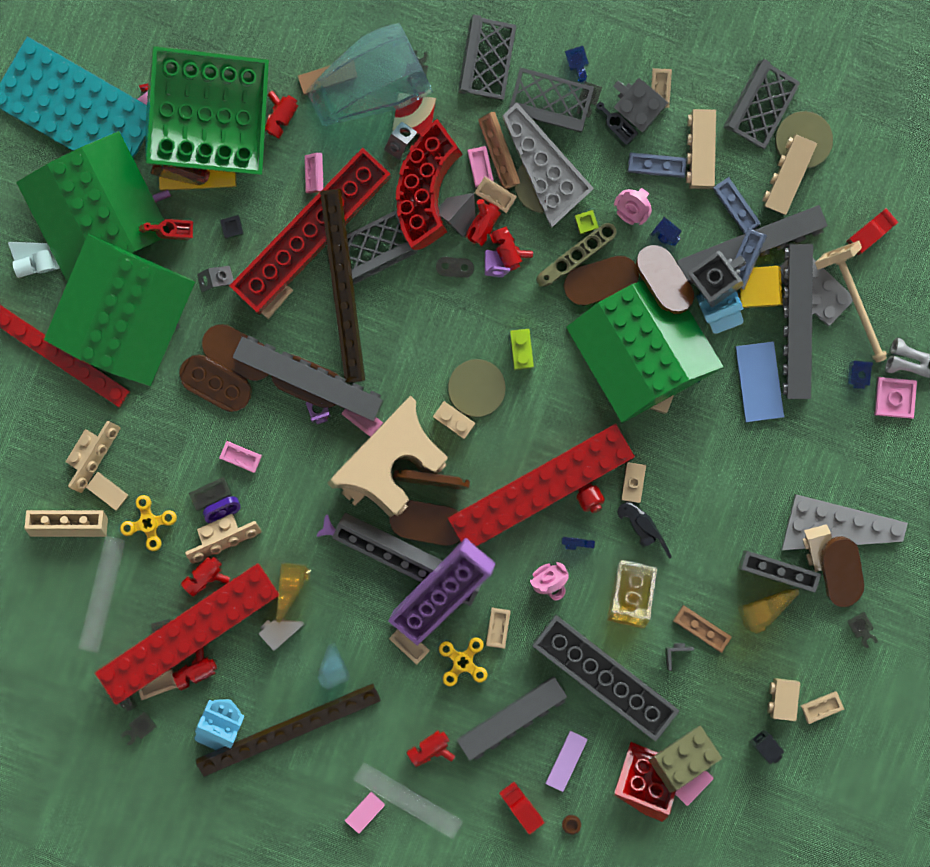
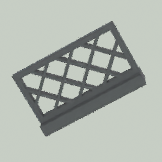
M475 14L472 15L469 22L458 93H469L504 100L516 25L481 18V16ZM482 23L490 25L493 32L485 36L481 30ZM502 28L511 29L510 37L506 40L498 32ZM496 34L501 43L493 48L488 38ZM483 41L491 49L484 55L478 49L479 44ZM504 45L507 55L501 59L495 49ZM493 52L498 60L492 66L485 59V56ZM482 59L487 69L479 73L475 65L476 62ZM500 63L504 68V74L497 77L492 68ZM490 71L495 80L487 85L481 75ZM477 78L484 85V88L481 90L472 89V83ZM497 82L501 87L500 95L494 94L489 86Z
M766 59L758 61L723 126L727 131L738 134L761 149L766 148L800 84L799 81L770 65L771 62ZM769 70L775 73L777 81L768 83L766 75ZM788 81L792 83L791 91L784 93L781 82ZM778 83L780 94L772 96L769 86ZM765 87L768 98L759 100L757 92L759 88ZM781 97L783 106L775 110L773 99ZM769 100L772 111L763 113L760 102ZM757 104L759 115L750 117L748 110L750 105ZM772 113L774 122L772 125L766 126L764 115ZM760 117L763 128L754 130L751 119ZM747 120L750 131L744 133L738 127L742 121ZM764 130L765 139L763 143L756 139L755 132Z
M520 67L509 109L517 103L515 102L517 94L525 91L529 101L524 104H518L532 120L582 133L594 87ZM523 73L530 74L534 80L533 83L524 87L521 81ZM544 78L549 79L553 87L543 92L538 82ZM564 83L569 86L571 92L561 97L556 87ZM536 84L541 94L531 99L526 89ZM581 88L589 90L587 98L580 102L575 92ZM555 89L559 99L550 104L545 94ZM573 93L578 103L568 109L563 99ZM540 96H543L548 104L542 109L536 108L533 102ZM561 100L566 110L558 114L554 112L551 106ZM580 106L583 111L582 119L573 118L570 110Z
M397 210L347 235V240H350L348 242L349 251L351 247L361 249L358 258L350 257V260L356 262L355 267L351 269L353 285L418 253L417 250H413L408 242L403 244L395 243L397 234L404 235L399 230L401 225L397 216ZM396 217L398 220L396 229L387 227L388 220ZM372 228H382L379 238L369 235ZM385 230L395 232L392 242L382 239ZM358 235L365 237L362 246L353 244L354 237ZM368 238L377 241L375 250L365 247ZM381 242L390 244L389 250L385 253L378 251ZM363 251L373 253L372 259L367 262L361 260Z

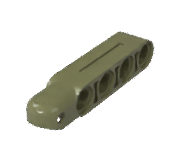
M610 223L603 224L556 259L554 263L538 274L536 281L539 286H549L560 277L566 276L610 243L616 235L615 226ZM610 229L612 236L604 237L602 230ZM594 240L597 243V247L590 249L587 246V241ZM574 251H578L581 253L582 258L576 261L572 258L571 254ZM564 263L567 270L560 272L557 270L556 265Z

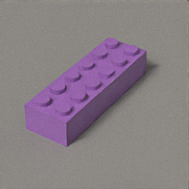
M465 539L393 610L388 622L418 646L491 575L495 563Z

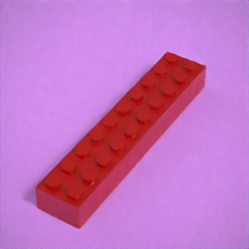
M362 148L321 191L341 189L346 225L391 179V174ZM320 192L229 285L259 315L327 245Z
M614 424L447 519L461 543L467 539L476 547L635 456L617 424Z
M257 563L97 670L95 675L115 705H117L278 597L280 593L261 565Z

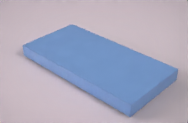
M774 341L736 346L735 351L745 422L783 418L784 413Z

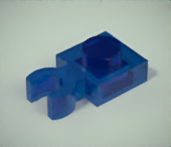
M562 536L561 544L565 545V549L576 550L577 546L593 549L595 547V541Z

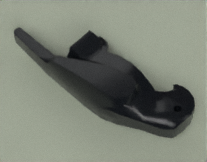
M629 501L621 504L618 507L617 514L620 519H623V517L629 518L633 530L640 537V545L646 547L654 543L657 538L668 558H672L664 539L651 517Z

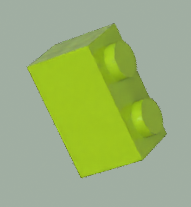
M530 329L510 331L514 371L533 369Z

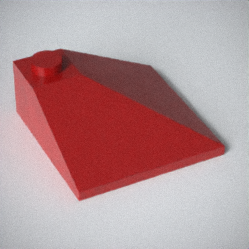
M630 742L614 795L644 815L663 822L670 814L676 791H668L648 760L658 752Z

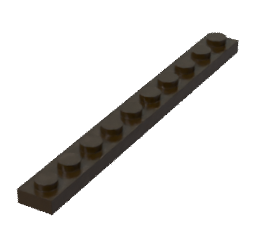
M341 189L320 191L344 378L346 379L345 383L365 381V372Z
M372 683L236 741L232 744L231 748L225 746L195 759L196 765L203 777L378 703L381 701L380 696Z

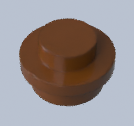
M575 815L566 816L562 821L563 830L570 835L578 833L581 829L580 819Z

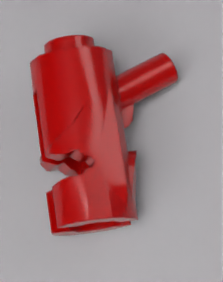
M271 91L267 96L274 104L273 113L268 116L265 131L273 137L280 139L284 133L280 126L285 125L287 127L299 106L296 104L297 100L292 96H283L280 100L274 91Z
M479 199L477 205L480 213L469 227L466 238L470 242L478 243L480 247H483L488 239L487 234H491L493 226L501 213L499 212L500 208L495 204L490 203L487 205L483 199Z
M507 227L498 229L490 234L492 243L500 244L495 250L498 252L503 266L510 268V271L521 267V258H533L532 250H520L519 247L515 246V239Z
M208 557L192 571L194 578L187 576L181 582V585L194 597L207 588L206 585L209 582L217 580L227 584L230 577L219 573L222 570L220 568L222 564L216 557Z
M204 647L196 651V659L191 665H185L172 675L177 688L182 691L190 687V680L197 684L216 674L215 670L218 668L213 658H204Z
M439 730L420 742L422 751L414 746L406 752L416 768L431 761V758L434 756H443L450 762L455 758L454 754L445 749L449 746L447 742L450 739L444 731L440 732Z

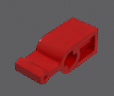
M885 208L851 236L847 243L851 244L860 241L862 248L857 252V255H860L899 222Z
M166 219L157 225L145 223L139 226V231L142 233L146 231L156 232L157 236L162 239L190 240L193 238V221ZM168 226L169 232H164L163 227Z
M515 781L499 792L529 835L545 823L544 819Z

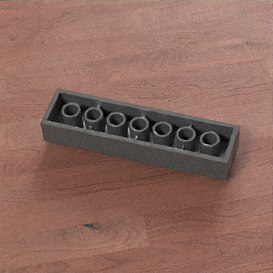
M556 614L532 643L534 648L654 741L658 740L679 712L670 702Z

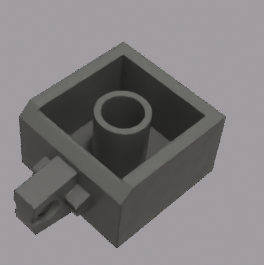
M638 78L633 85L628 83L625 86L618 80L613 86L620 92L618 95L620 100L614 108L641 132H645L669 104L668 101L641 78Z
M717 251L691 269L688 275L711 308H713L744 286L743 281L738 275L741 273L739 269L746 265V261L742 256L737 257L733 261L731 258L727 260L721 251Z

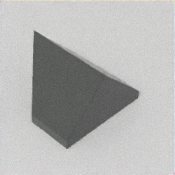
M474 193L448 197L438 207L441 219L462 237L466 235L475 219Z

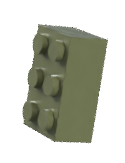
M698 726L648 760L668 791L674 792L720 761L722 757L703 728Z

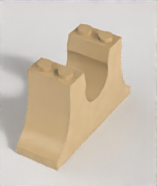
M410 396L327 484L332 489L347 488L358 491L374 501L390 517L393 515L398 516L408 507L405 503L409 499L391 478L390 470L393 462L400 459L409 460L422 472L438 474L447 465L445 461L448 457L431 442L422 430L416 414V400Z

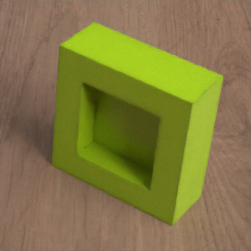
M593 210L574 216L580 235L599 228Z

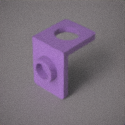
M485 251V275L504 277L510 272V268L503 267L497 251Z
M306 402L312 423L321 424L328 421V417H331L328 408H323L321 413L316 414L312 410L313 404Z

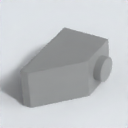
M268 620L260 627L262 631L259 635L274 651L301 628L304 623L291 620H273L272 622Z

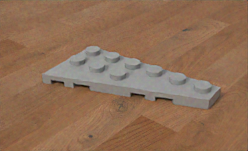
M516 103L502 118L549 225L553 227L594 188L522 107Z
M795 494L781 550L805 549L803 538H806L804 530L826 524L832 539L844 536L851 539L856 545L903 542L908 523Z

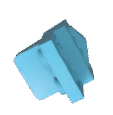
M736 291L713 308H711L701 293L696 296L707 323H710L713 333L717 334L743 323V317L740 312L743 310V306Z
M229 699L209 700L195 730V741L214 750L225 746L231 748L244 715L241 714L240 710Z

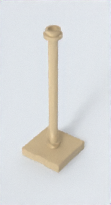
M860 241L824 253L815 262L817 269L834 263L839 266L875 353L872 358L877 363L887 359V353L881 350L846 264L847 259L854 257L862 248Z

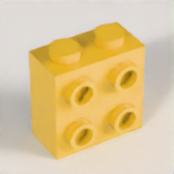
M780 266L753 268L745 289L741 288V292H738L743 308L783 306Z

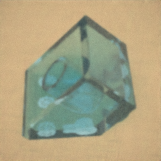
M335 642L330 643L319 670L318 680L321 686H325L327 690L350 678V674Z

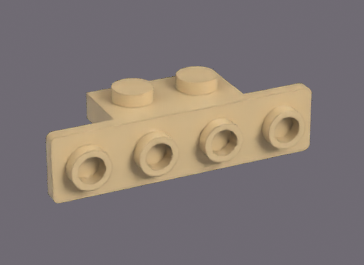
M107 421L98 436L89 430H84L66 460V463L77 469L68 485L69 488L80 493L84 491L121 428L118 425Z
M230 514L197 529L202 545L185 552L192 564L201 562L204 558L218 554L226 548L236 546L246 539L254 538L257 534L261 533V529L256 521L238 528L233 514Z

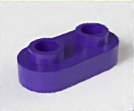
M229 496L207 506L203 510V516L207 523H212L227 515L237 513L241 505L238 498Z

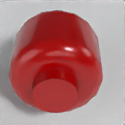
M590 483L578 489L579 493L576 498L583 511L596 513L602 509L601 505L605 502V498L598 486Z

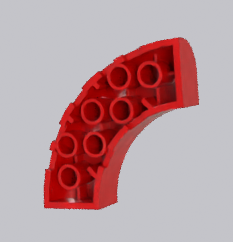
M438 119L432 122L420 134L416 143L410 147V152L400 168V177L396 187L397 216L399 217L402 232L413 250L423 249L447 233L439 214V190L449 168L463 155Z

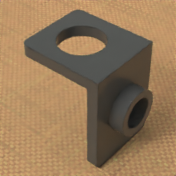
M401 122L392 132L384 150L400 160L407 145L417 134V131ZM400 130H407L410 136L405 137L401 135Z
M230 266L208 268L197 274L202 292L213 287L230 285L234 281ZM204 276L207 277V286L204 284L203 281Z
M674 643V647H666L667 670L672 671L671 651H693L694 647L685 646V643Z

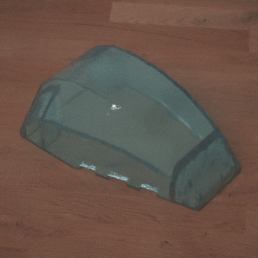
M396 23L362 36L306 90V93L322 126H327L368 115L401 109L433 93V90L400 23Z

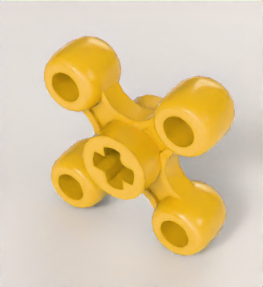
M141 495L135 502L136 507L141 512L140 519L136 522H123L120 526V531L125 536H131L137 531H143L147 536V549L157 551L162 546V541L156 533L157 528L160 525L170 526L175 524L177 515L171 510L165 511L160 516L152 514L150 508L152 504L151 499L146 495ZM143 499L146 500L145 506L141 505ZM169 514L172 516V520L170 522L167 521L166 518ZM151 519L150 523L153 525L152 527L147 528V523H145V520ZM127 525L131 527L130 532L126 531ZM153 540L157 543L156 547L151 545Z
M472 638L468 643V648L463 652L456 651L453 644L449 641H444L439 645V653L453 660V668L443 675V683L446 686H454L458 681L459 674L462 672H469L478 683L484 682L487 679L488 674L485 668L478 667L473 663V656L480 652L484 646L480 638ZM474 642H478L480 646L478 648H474L472 644ZM449 646L450 650L448 652H444L443 647ZM461 657H465V660L468 659L469 661L465 664V667H461V664L457 662L461 660ZM482 672L484 675L482 678H478L476 674ZM448 676H453L454 680L452 682H449L446 678Z

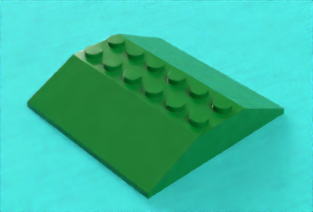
M153 46L147 95L146 164L262 175L269 60Z
M120 131L82 146L42 166L16 182L67 283L88 234L132 254L163 240L157 236L156 232L146 231L142 233L139 231V226L145 223L157 225L164 221V218ZM168 226L163 227L166 233L169 232Z
M88 234L44 340L73 357L109 373L151 386L196 281Z
M643 280L631 284L598 302L566 327L621 423L628 421L724 368L689 309L681 314H673L670 311L663 310L657 304Z

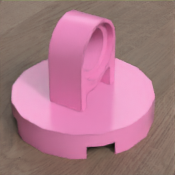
M643 188L639 192L630 189L623 190L614 202V206L618 209L616 212L623 221L632 225L634 223H640L639 225L645 223L652 212L651 205L647 199L649 193Z
M556 562L557 565L551 566L548 563L539 567L532 574L534 578L530 580L535 592L547 594L553 600L562 599L566 591L564 585L569 576L564 564ZM559 589L557 594L552 595V592Z

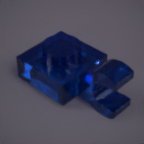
M580 46L566 50L565 56L570 71L576 69L579 83L587 81L584 67L588 66L589 62L584 47Z

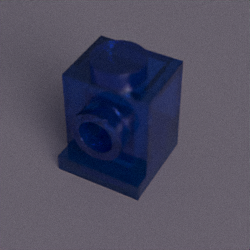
M664 217L652 231L651 235L657 234V239L664 245L668 243L670 246L673 245L675 247L681 239L679 235L682 231Z
M851 361L848 385H853V389H865V386H870L873 362ZM859 372L864 373L863 379L859 378Z

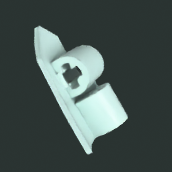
M8 242L14 259L13 268L18 278L34 273L41 274L60 269L47 243Z

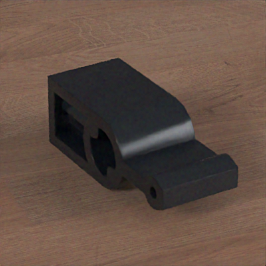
M602 102L596 105L595 111L606 119L605 127L607 131L625 149L637 137L638 132L619 113L610 114ZM612 120L614 122L617 120L619 122V126H612L609 121Z

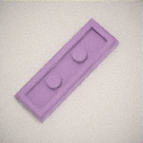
M569 731L545 782L547 785L562 792L564 791L588 740L587 738Z

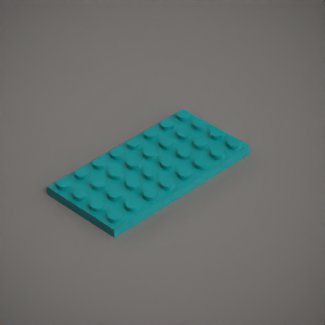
M26 37L0 82V109L73 151L120 131L134 159L146 138L147 105L30 37Z

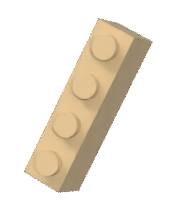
M693 109L691 115H688L687 126L691 127L690 134H687V145H690V153H687L686 161L687 164H690V172L686 173V183H689V189H713L715 186L716 110Z
M797 134L793 138L790 137L785 146L788 149L785 156H781L778 162L780 169L777 174H773L770 184H773L770 192L766 191L762 199L765 202L764 207L783 215L787 214L817 146L816 142Z
M26 510L24 529L30 537H106L108 518L104 511Z

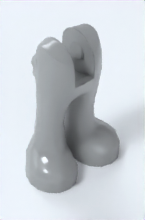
M895 338L891 346V354L918 360L920 364L909 362L897 356H890L887 360L885 371L894 373L898 370H906L930 378V369H927L930 363V354L912 349L905 344L904 340Z

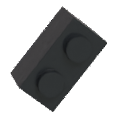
M763 729L749 741L767 763L776 764L783 758L782 754L785 751L766 730Z

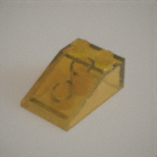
M624 560L619 561L609 605L608 621L645 629L650 621L657 568Z
M281 563L276 622H281L285 619L306 582L310 580L311 569L308 568V564Z
M789 588L738 607L745 629L755 633L766 630L765 626L770 625L796 598L799 590Z

